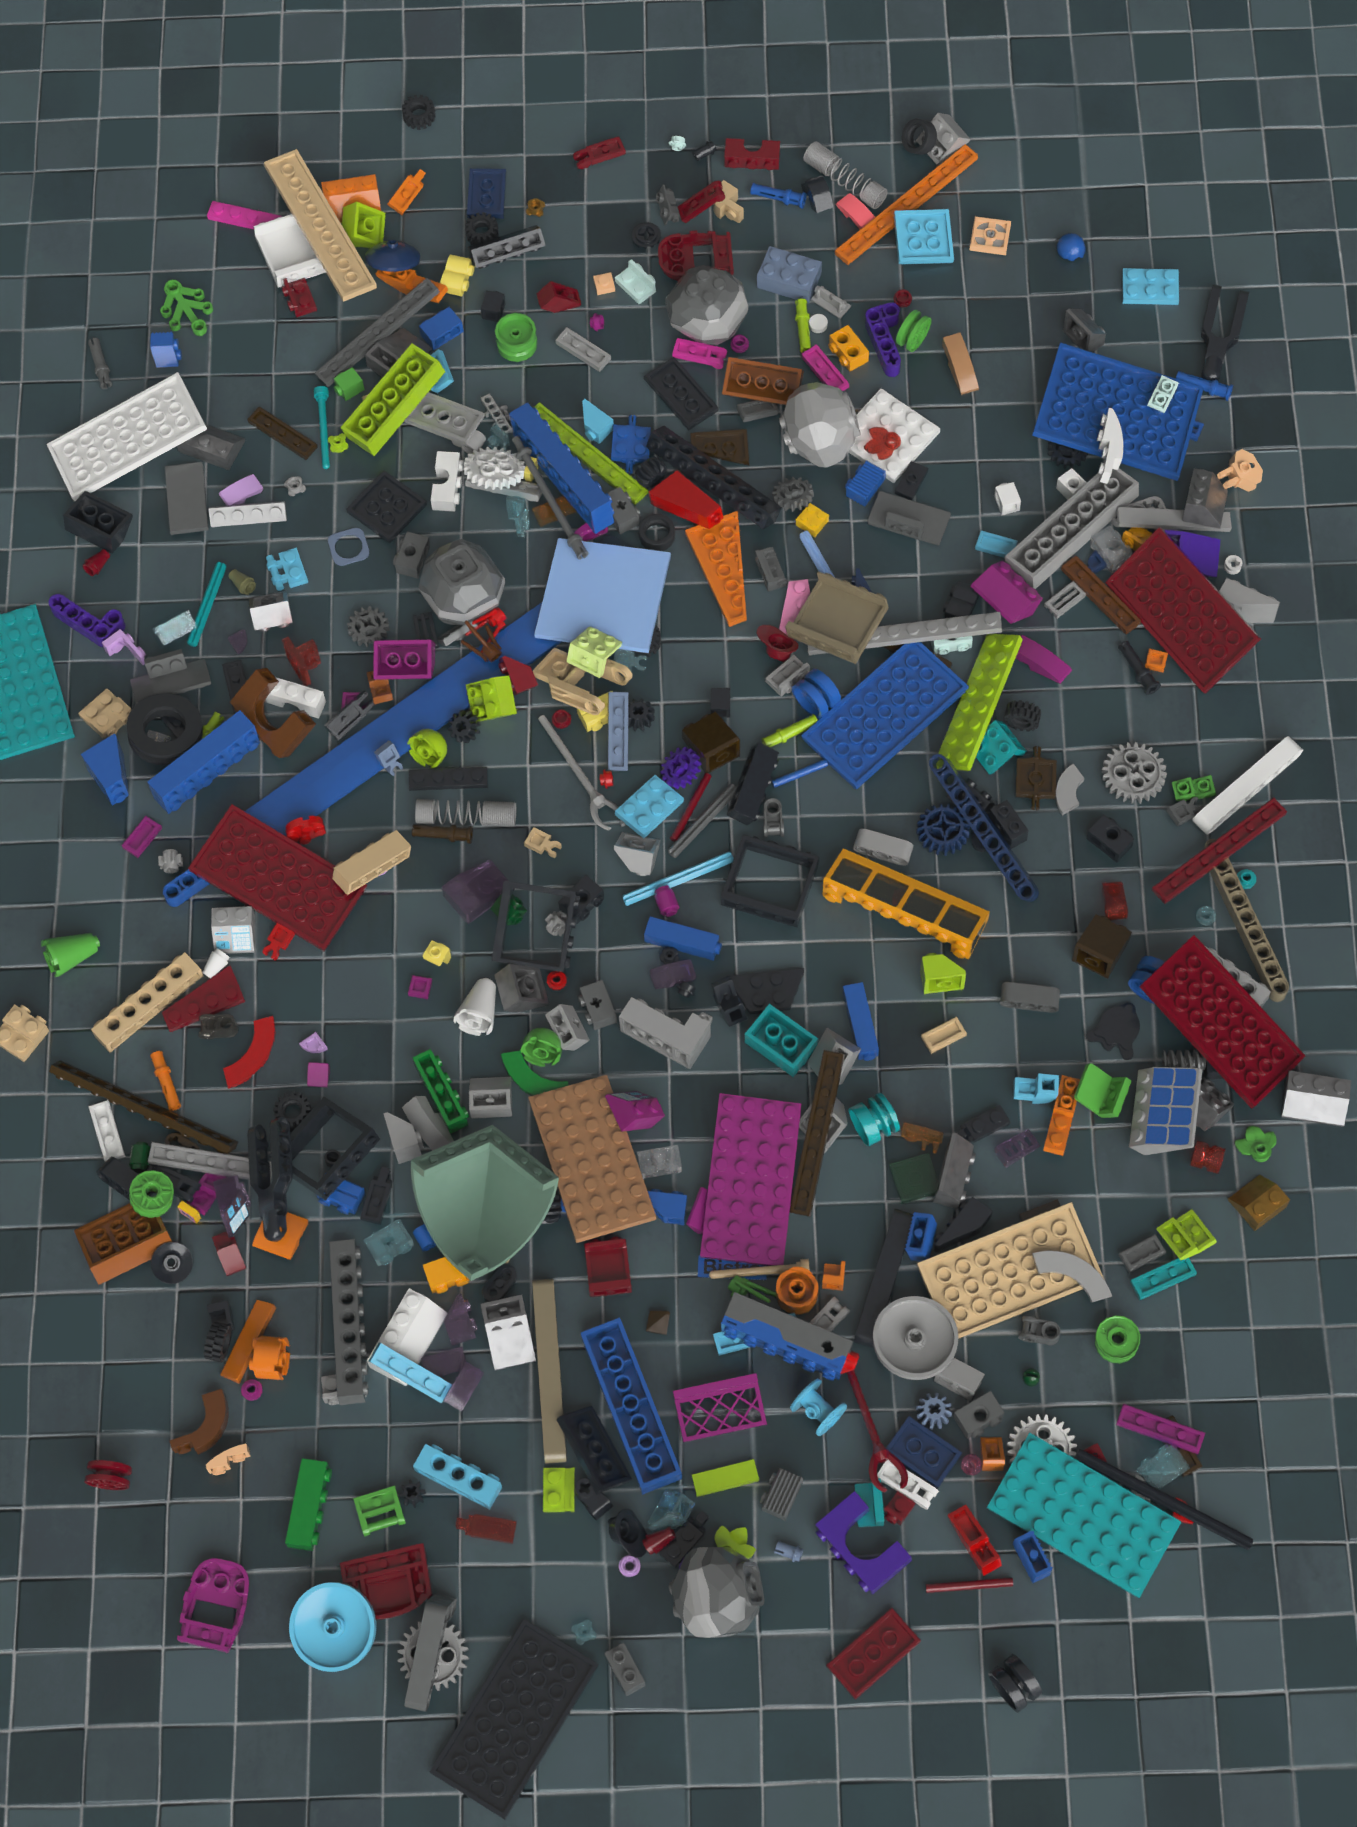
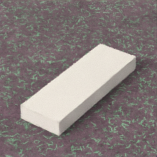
M106 1100L89 1106L104 1161L106 1162L111 1156L116 1159L124 1158L125 1153L110 1102Z

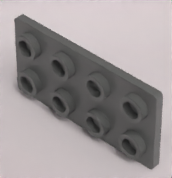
M879 491L867 523L939 546L951 513Z
M182 649L144 659L148 675L130 680L136 704L151 695L185 693L189 690L203 688L211 684L205 659L186 664Z

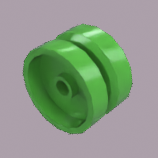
M520 313L507 314L496 324L497 348L503 358L509 361L520 362L527 360L535 353L538 344L536 328L530 317Z

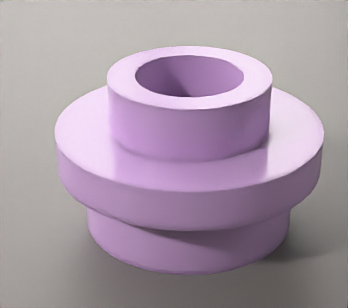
M626 1555L619 1562V1570L626 1577H633L640 1571L641 1565L638 1558ZM628 1563H632L634 1567L633 1569L628 1570L626 1569V1565Z

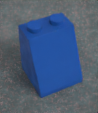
M113 734L81 754L88 772L112 806L124 801L129 796L124 754L116 735Z

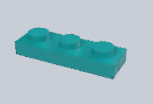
M1178 1258L1131 1279L1130 1283L1139 1300H1142L1195 1276L1197 1272L1189 1258L1183 1260Z

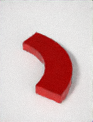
M273 1016L253 1021L254 1037L250 1048L237 1062L223 1068L228 1089L236 1087L252 1078V1075L262 1068L268 1060L276 1033Z

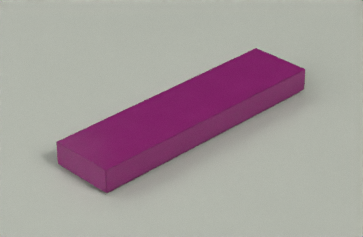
M1126 1404L1122 1405L1116 1423L1117 1426L1199 1454L1205 1432Z

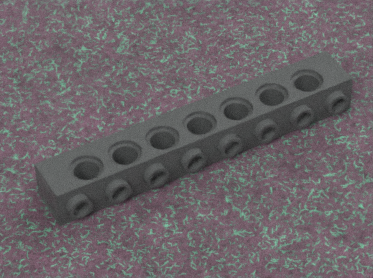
M354 1239L331 1241L329 1245L337 1398L340 1405L365 1403V1395L369 1394L368 1382H364V1375L368 1374L367 1363L363 1362V1355H366V1343H362V1336H365V1324L361 1323V1316H364V1306L360 1304V1297H363L362 1284L359 1285V1278H362L361 1265H358V1259H361L360 1246L356 1247ZM346 1261L351 1262V1263H350L349 1265H347V1266H343V1265H342V1264H343L344 1262H346ZM347 1280L352 1281V1282H351L350 1284H348V1285H344V1284H343V1283H344L345 1281H347ZM346 1300H353L350 1304H344ZM347 1319H354L351 1323H345ZM349 1338L355 1339L352 1343H346V1340ZM349 1358H356L354 1362H347ZM352 1377L357 1378V1380L354 1382H348V1380Z

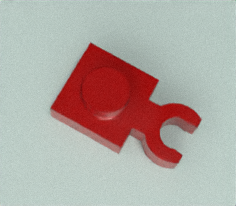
M277 923L267 938L271 943L264 947L262 953L267 956L270 951H273L271 959L277 960L280 948L286 950L295 933Z

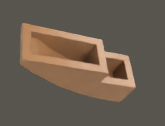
M961 332L943 337L942 347L948 358V366L960 394L963 395L979 390L974 368Z

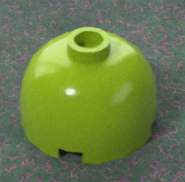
M422 729L412 735L407 742L411 747L409 750L410 755L417 763L424 767L426 764L431 766L430 768L432 769L437 767L447 754V744L444 737L433 729Z

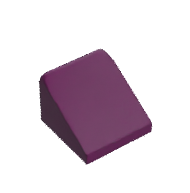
M308 1063V1087L328 1088L329 1064Z

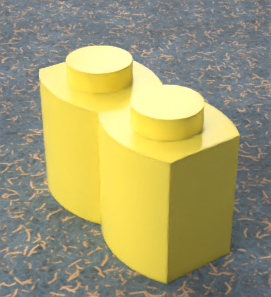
M449 255L440 281L441 284L447 286L448 291L446 293L463 296L464 291H468V279L474 273L472 260Z

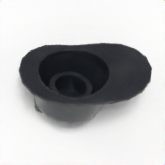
M622 1509L617 1516L608 1520L610 1538L613 1542L622 1545L630 1556L635 1558L642 1557L647 1552L642 1541L646 1538L647 1533L632 1510Z

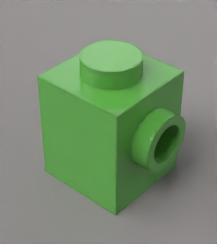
M353 367L339 373L334 378V390L345 401L365 390L363 380Z

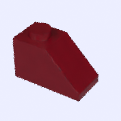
M552 281L536 293L540 308L553 313L582 305L577 289Z

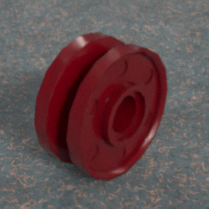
M92 1460L87 1463L86 1468L95 1473L85 1476L84 1482L87 1485L107 1490H126L130 1487V1481L122 1477L132 1474L131 1466L106 1460Z

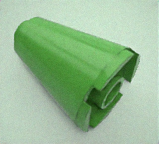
M91 933L47 938L41 941V947H46V951L43 952L44 958L51 973L55 972L54 977H58L98 952L97 947H100V943L96 935L93 936Z

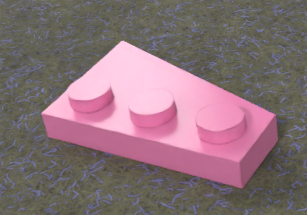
M808 579L789 581L779 627L786 635L785 626L788 621L794 622L810 595Z

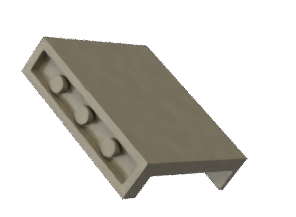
M818 572V582L794 622L788 621L785 626L787 635L792 639L856 664L888 610L887 599L882 594H874L864 587H856L846 580L836 579L829 573Z

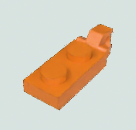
M420 169L415 176L408 175L387 205L400 215H403L423 188L424 184L421 180L426 173Z

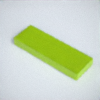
M752 1459L693 1474L692 1480L696 1495L699 1497L759 1482V1476L755 1461Z

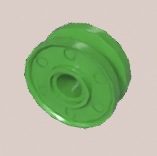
M913 310L901 325L896 337V343L899 346L906 344V349L914 352L925 339L932 319L927 315L921 318V312Z
M154 1170L144 1171L137 1175L130 1186L129 1198L132 1208L141 1216L148 1218L159 1217L165 1214L173 1202V1183L168 1176ZM152 1191L155 1192L157 1195L150 1197L147 1195V1193Z
M1115 1315L1106 1318L1100 1323L1095 1334L1097 1352L1103 1359L1111 1363L1120 1364L1129 1361L1135 1356L1140 1345L1138 1327L1132 1320L1124 1316ZM1120 1336L1123 1339V1342L1119 1344L1115 1343L1112 1340V1337Z

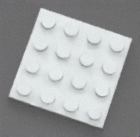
M880 389L856 415L861 435L855 438V443L849 450V453L863 463L867 460L886 471V478L895 483L907 470L910 462H914L940 433V428L883 389Z

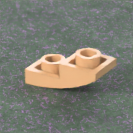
M245 1443L220 1453L206 1464V1469L210 1474L213 1473V1475L226 1473V1470L231 1469L230 1461L242 1462L246 1457H251L249 1447Z

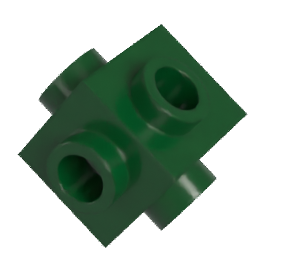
M502 894L490 908L497 916V919ZM513 894L507 925L520 923L527 911L522 905L523 902Z

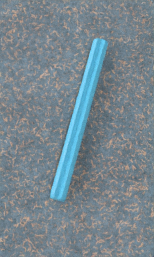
M728 851L626 893L622 896L626 906L655 895V890L659 887L669 886L672 888L733 863V855Z

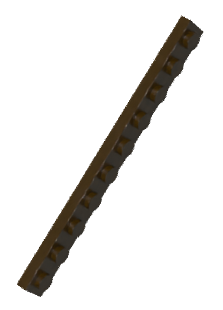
M61 1060L50 1067L49 1072L54 1074L56 1078L70 1081L75 1087L85 1088L95 1096L105 1097L109 1099L110 1103L120 1104L130 1112L142 1114L145 1119L157 1121L167 1129L177 1130L182 1136L192 1137L202 1145L214 1147L219 1153L229 1154L238 1145L236 1140Z

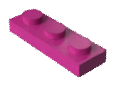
M817 344L801 354V358L823 384L839 388L842 392L849 388L848 381Z

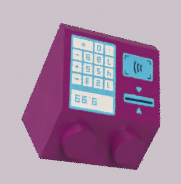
M632 1091L612 1093L605 1096L621 1132L652 1128L665 1116L657 1098L647 1094Z

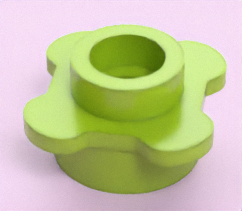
M341 433L338 436L328 437L332 452L340 453L348 448V443L345 441L346 435Z

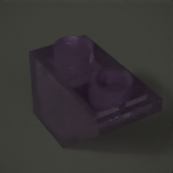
M461 1294L456 1296L444 1320L452 1346L476 1338L474 1331L478 1330L474 1318L470 1319L468 1312L471 1311L468 1299L463 1300Z

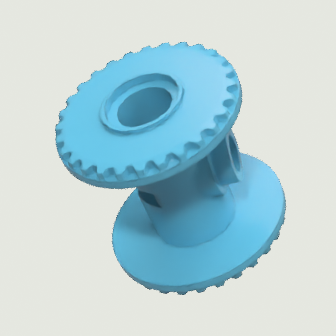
M818 1378L801 1391L791 1404L790 1409L792 1412H795L803 1406L806 1409L805 1413L808 1418L817 1419L821 1423L815 1433L817 1436H821L840 1419L847 1409V1405L842 1403L834 1409L817 1392L822 1383Z

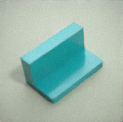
M873 1483L855 1484V1492L869 1507V1512L857 1521L858 1527L884 1526L882 1491L877 1489Z

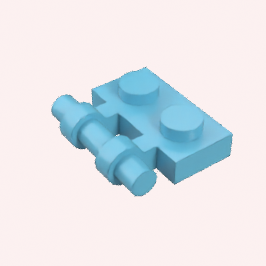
M297 547L278 553L280 560L277 561L274 560L273 555L266 557V566L268 571L271 572L272 584L276 586L278 591L283 590V584L287 582L290 588L308 583ZM283 568L285 574L280 575L278 569Z

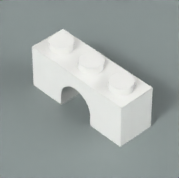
M437 451L436 476L448 480L443 484H433L431 494L432 510L455 511L456 504H459L460 493L457 492L458 488L462 486L460 471L463 472L464 460H461L460 453Z
M276 677L279 683L267 696L266 703L282 708L285 703H290L300 710H305L309 716L319 719L326 703L323 691Z

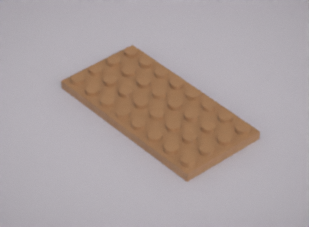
M607 1075L528 1097L552 1172L559 1177L558 1190L576 1243L656 1220V1214L627 1131L621 1132L605 1096L613 1093Z

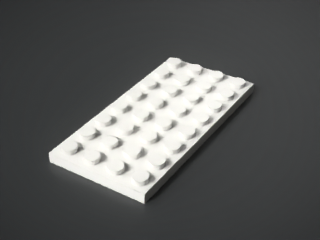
M177 372L49 442L47 446L72 499L76 501L84 491L92 493L207 430V427L180 374Z

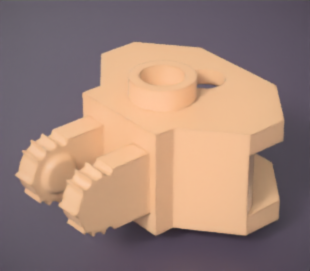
M1241 449L1235 452L1229 460V468L1219 472L1217 477L1222 479L1228 476L1229 480L1223 484L1224 489L1234 486V488L1239 487L1250 492L1256 488V484L1262 481L1263 470L1252 453Z

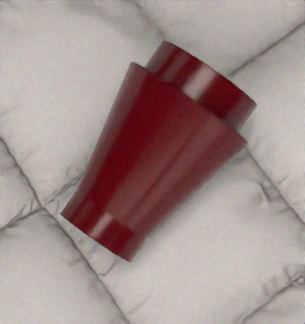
M102 549L84 561L83 569L90 576L98 575L110 558V554L105 549Z
M669 1526L666 1529L646 1535V1538L642 1541L650 1555L658 1554L668 1543L676 1538V1535Z

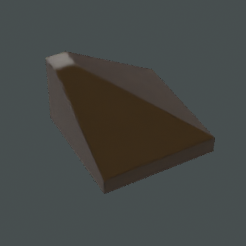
M650 1311L646 1332L667 1335L670 1311Z

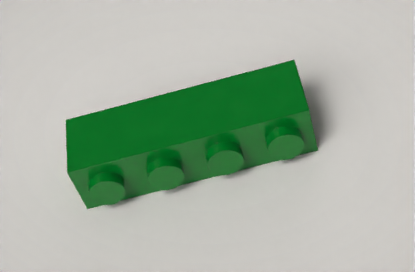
M303 1458L301 1460L285 1541L288 1548L313 1551L314 1545L319 1543L320 1532H317L318 1525L322 1524L324 1511H321L322 1504L326 1503L328 1497V1490H325L326 1483L330 1482L332 1476V1469H329L330 1467L327 1462Z

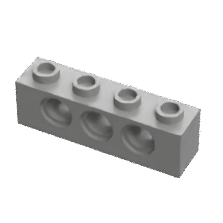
M1207 948L1244 989H1249L1252 992L1249 995L1262 1008L1271 993L1268 987L1263 983L1256 982L1246 971L1236 968L1230 960L1220 957L1214 949Z

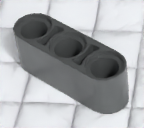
M1004 982L1001 985L1000 1005L1003 1007L1051 1013L1059 1010L1060 990L1058 988L1014 982Z

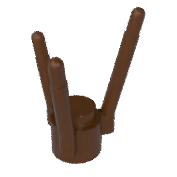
M466 620L465 624L483 644V653L464 640H461V643L479 655L485 662L489 661L491 663L497 660L502 654L500 651L502 648L497 643L489 626L485 625V629L492 643H487Z

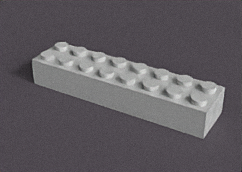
M1120 468L1118 470L1112 469L1107 484L1100 482L1101 474L1097 473L1005 556V563L1009 564L1014 572L1023 577L1028 585L1036 589L1117 516L1116 510L1118 507H1127L1139 496V482Z

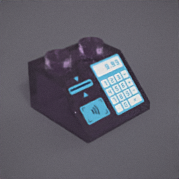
M238 1175L213 1181L220 1215L229 1238L236 1234L250 1216L248 1207L251 1206V1201L247 1194L245 1183H240Z

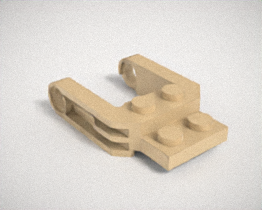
M553 648L533 670L535 678L549 683L553 699L592 715H598L605 708V703L598 697L590 694L589 691L575 686L586 671L567 663L568 653ZM607 658L604 675L601 677L623 686L632 678V673L625 665Z

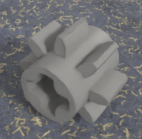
M168 849L163 851V856H158V864L160 869H164L165 873H176L179 871V867H183V857H181V854H178L177 850Z
M561 911L550 913L545 919L548 923L546 930L551 935L562 936L565 931L567 915Z

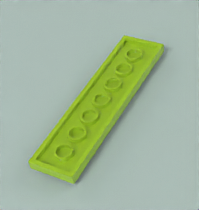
M987 634L967 681L969 688L961 696L938 753L947 757L956 770L970 771L1023 641L1020 635ZM943 759L937 762L938 769L943 766Z

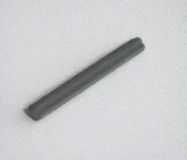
M729 784L668 849L670 856L676 858L734 796L736 790L734 784Z

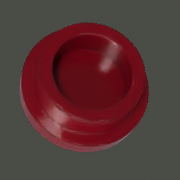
M901 289L895 293L894 303L901 308L908 307L912 303V295L909 291Z
M557 710L552 715V723L559 729L566 728L571 723V715L565 710Z

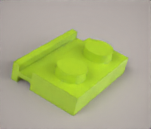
M543 1468V1512H575V1468Z

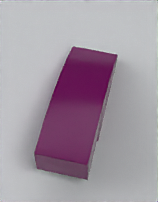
M1022 635L1023 641L1015 659L1029 665L1031 671L1061 684L1072 671L1071 667L1042 645Z

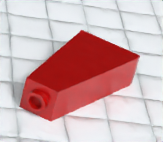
M677 470L648 492L653 506L707 529H711L719 524L724 518L721 506Z

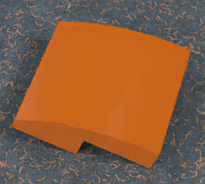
M287 1212V1231L278 1242L269 1241L264 1237L262 1220L252 1246L291 1260L299 1246V1240L308 1226V1219Z

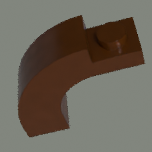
M222 1389L201 1395L206 1412L204 1422L195 1432L170 1440L171 1448L175 1454L188 1453L191 1451V1448H194L197 1454H201L213 1447L222 1437L229 1418V1407L226 1395Z

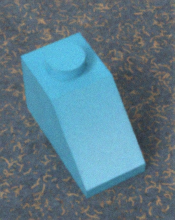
M584 399L582 403L585 435L591 441L594 440L600 444L613 431V419Z

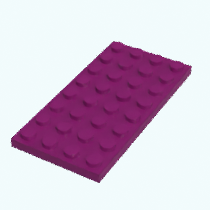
M719 1093L700 1250L701 1258L764 1266L784 1264L801 1103Z

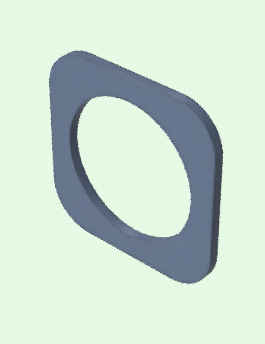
M352 528L334 533L328 538L333 561L339 566L362 561L369 556L370 552L364 532L360 528ZM353 535L361 540L362 550L356 557L342 558L335 551L336 542L343 536Z

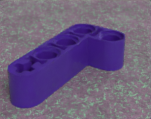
M892 302L870 308L865 314V328L885 375L889 377L897 376L900 373L901 367L900 355L888 329L896 326L899 322V306Z
M55 594L49 599L50 609L56 618L100 647H103L102 642L120 629L122 631L125 629V622L119 610H109L99 620L61 594Z

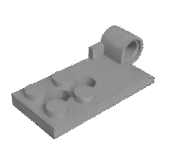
M430 392L426 394L404 421L412 426L452 440L453 445L461 447L468 454H473V450L479 452V448L486 441V437L476 430L483 420L485 413ZM433 410L430 414H424L426 411ZM449 416L446 420H440L441 417Z

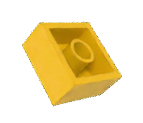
M809 503L808 507L797 517L796 526L804 531H809L813 537H816L828 523L829 514Z

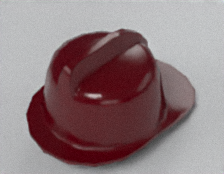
M761 625L757 628L756 634L766 644V652L771 658L784 663L789 659L792 652L798 650V643L780 629L771 625Z

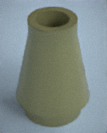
M236 569L229 573V579L232 580L240 593L249 595L254 591L256 583L253 578Z

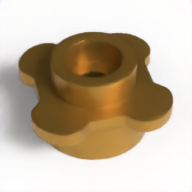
M536 198L529 200L526 214L528 216H543L545 202Z

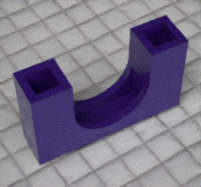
M854 1491L815 1524L817 1529L815 1533L823 1543L827 1541L831 1545L829 1550L837 1559L842 1558L846 1563L844 1568L851 1576L855 1574L860 1581L857 1583L864 1592L870 1591L873 1595L912 1561V1557L898 1541L880 1556L871 1560L859 1559L850 1553L846 1546V1535L849 1529L869 1512L867 1504Z

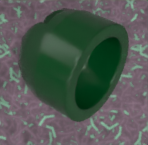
M1029 1368L1024 1372L1023 1382L1027 1386L1032 1387L1039 1383L1040 1374L1036 1369ZM1027 1374L1037 1375V1378H1036V1377H1032V1376H1026V1375H1027Z

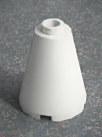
M483 978L477 980L454 1015V1023L457 1021L459 1029L468 1034L480 1036L481 1033L487 1032L486 1035H488L493 1030L496 985L491 979Z

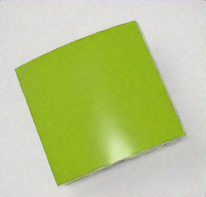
M1192 1209L1175 1220L1172 1217L1156 1228L1179 1260L1192 1257L1217 1243L1214 1236Z

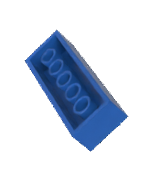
M239 710L147 782L154 799L168 814L178 810L182 803L192 799L200 789L209 786L218 775H223L231 765L238 763L245 754L258 747L260 741L254 724Z

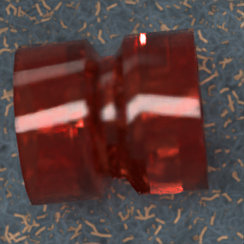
M1197 1140L1190 1166L1199 1169L1206 1167L1207 1171L1219 1174L1226 1148L1216 1145L1211 1148L1208 1143Z

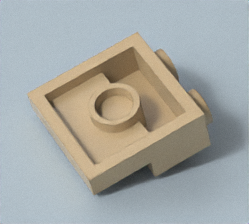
M105 689L78 714L97 734L106 739L116 734L119 728L127 724V718L132 709L121 698L116 697L110 690Z
M14 1004L2 1019L0 1047L25 1062L47 1035L49 1029L45 1025L47 1022L38 1015L33 1017L30 1015L31 1011L24 1005L18 1007Z

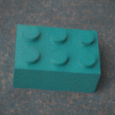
M771 1004L765 1008L745 1033V1043L792 1077L798 1073L810 1058L818 1044L816 1036Z

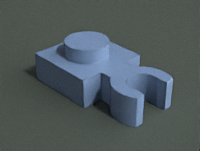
M387 741L374 751L381 766L392 776L395 775L393 772L394 767L397 766L400 770L403 769L402 764L397 761L400 755L391 741Z

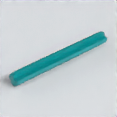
M217 562L187 639L189 646L196 647L198 645L226 571L225 563Z

